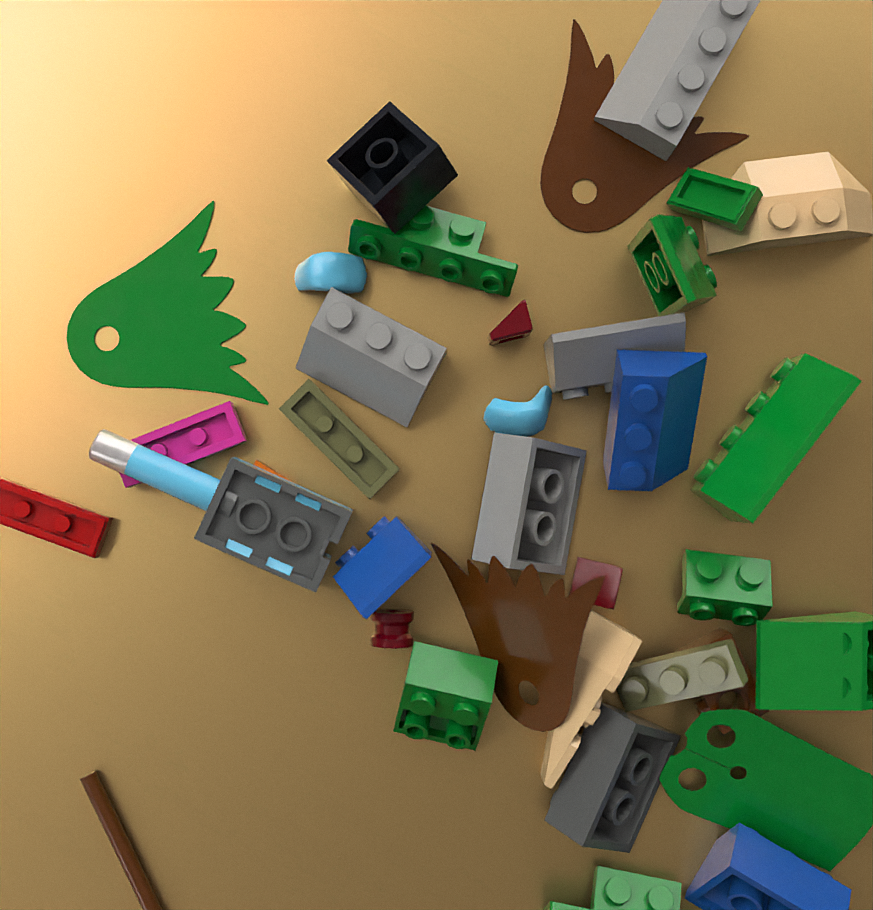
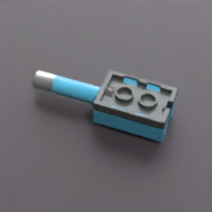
M106 429L101 430L97 434L89 451V458L206 511L194 537L195 540L315 593L332 555L325 553L329 541L336 544L339 543L353 509L237 457L230 458L220 480Z

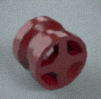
M377 609L371 614V620L375 623V633L371 636L370 640L371 646L392 649L413 646V636L409 633V624L414 620V611L405 609Z

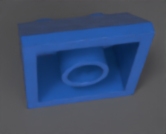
M385 516L381 518L366 533L372 539L360 551L353 545L335 562L340 570L333 578L365 619L375 612L432 557V552L398 516L391 522Z

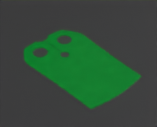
M719 709L702 712L685 732L687 737L685 748L676 755H670L659 777L665 792L680 809L729 829L740 822L746 827L754 829L761 836L781 848L794 853L796 857L827 871H831L841 862L873 825L872 774L805 742L745 710ZM716 725H725L733 729L736 738L731 746L717 748L708 742V731ZM740 766L746 769L747 774L743 779H734L730 774L731 769ZM688 768L699 769L706 776V784L699 790H687L679 783L680 773Z

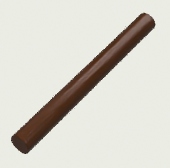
M93 771L80 778V781L142 910H162L97 772Z

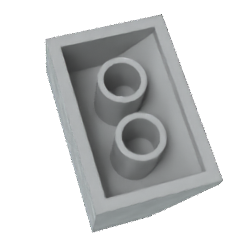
M331 287L310 326L296 369L395 422L408 427L446 356L447 348Z
M685 312L551 334L544 343V351L552 394L562 393L563 400L589 396L588 388L604 386L605 393L612 392L617 350L685 352Z
M494 432L471 560L490 564L491 557L495 556L505 568L524 570L529 564H533L537 572L565 575L587 450L533 437Z

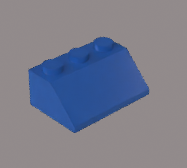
M617 350L603 457L608 490L653 491L688 470L707 362L706 353Z
M739 822L716 840L688 887L684 899L702 910H849L851 889L833 879L829 874L821 872L796 857L794 853L781 848L761 836L754 829L746 827Z

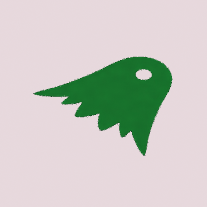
M214 201L208 204L185 228L166 244L135 266L93 290L77 305L68 323L66 339L72 360L79 370L89 378L101 384L114 387H156L197 390L269 404L252 384L229 368L230 366L246 362V358L232 349L220 346L221 343L239 334L246 325L232 315L214 310L227 296L234 280L223 276H202L211 265L217 252L215 248L198 252L211 222ZM104 326L113 327L119 334L118 345L110 351L99 349L94 341L95 333Z

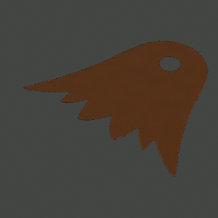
M575 19L572 26L571 52L566 85L556 125L544 157L540 184L546 207L561 224L581 232H600L610 229L629 218L663 188L683 175L688 167L693 168L716 153L748 138L749 135L734 132L695 134L702 124L704 117H693L678 145L667 161L596 122L594 117L614 85V67L610 55L606 54L596 68L587 39ZM581 179L592 181L597 188L595 199L587 204L577 202L572 194L574 184Z
M431 542L460 601L480 656L498 660L494 692L502 706L516 721L532 730L541 732L552 731L560 726L566 719L570 709L575 671L584 631L605 576L588 581L573 591L568 597L565 596L564 580L560 578L551 586L546 596L538 572L533 564L525 567L515 586L501 562L495 556H492L487 583L471 560H467L468 576L446 552ZM522 681L530 682L537 689L539 695L537 704H528L521 697L519 685Z

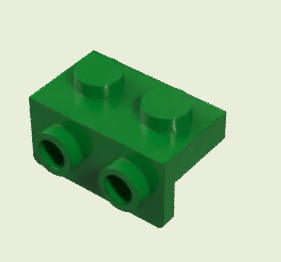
M688 549L684 552L682 556V596L677 603L678 614L689 615L691 618L701 621L716 618L731 620L734 624L740 626H751L756 624V620H763L773 607L771 560Z

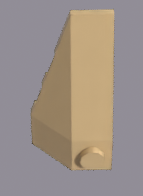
M591 610L579 651L569 712L563 723L552 731H548L540 775L544 785L550 789L554 787L579 747L581 735L578 734L581 726L585 728L589 725L593 726L600 715L599 708L602 702V693L605 689L614 693L642 643V640L632 632Z

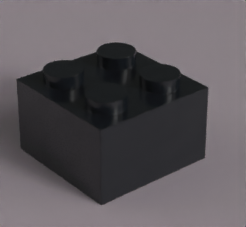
M390 101L326 160L347 188L394 234L458 176L440 145Z

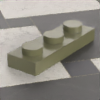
M310 379L279 408L369 499L400 470Z
M728 639L632 662L616 689L625 711L628 712L744 687L748 677L733 640Z

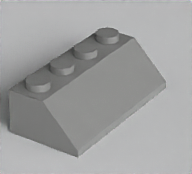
M662 0L594 120L667 161L685 133L760 0Z

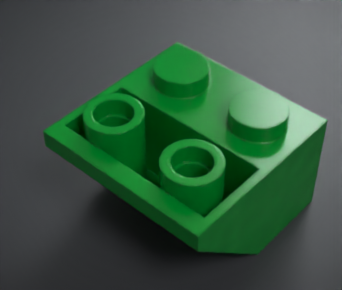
M414 641L393 732L405 734L412 739H427L445 743L455 749L466 748L476 751L492 704L498 660Z

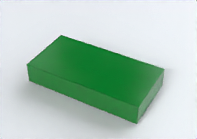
M688 167L668 199L667 204L673 211L741 232L762 198L763 193L758 186Z

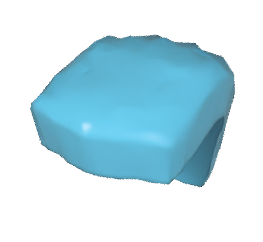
M321 252L312 254L297 266L294 280L297 289L302 291H329L332 287L342 293L352 294L359 293L364 289L367 271L363 259L359 256L346 253Z
M544 385L536 396L528 402H512L494 398L484 412L483 419L490 431H495L496 433L526 437L537 434L544 430L552 403L551 388Z

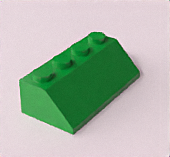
M806 353L791 359L785 357L772 372L770 377L775 381L765 393L759 391L747 404L745 411L748 413V416L739 427L734 424L721 438L719 445L723 448L714 460L706 459L697 469L693 476L697 482L691 491L730 521L753 524L862 382L859 378Z

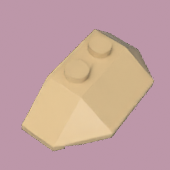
M829 152L744 162L731 179L758 186L763 196L743 230L740 232L702 220L707 256L873 236V212L870 192Z

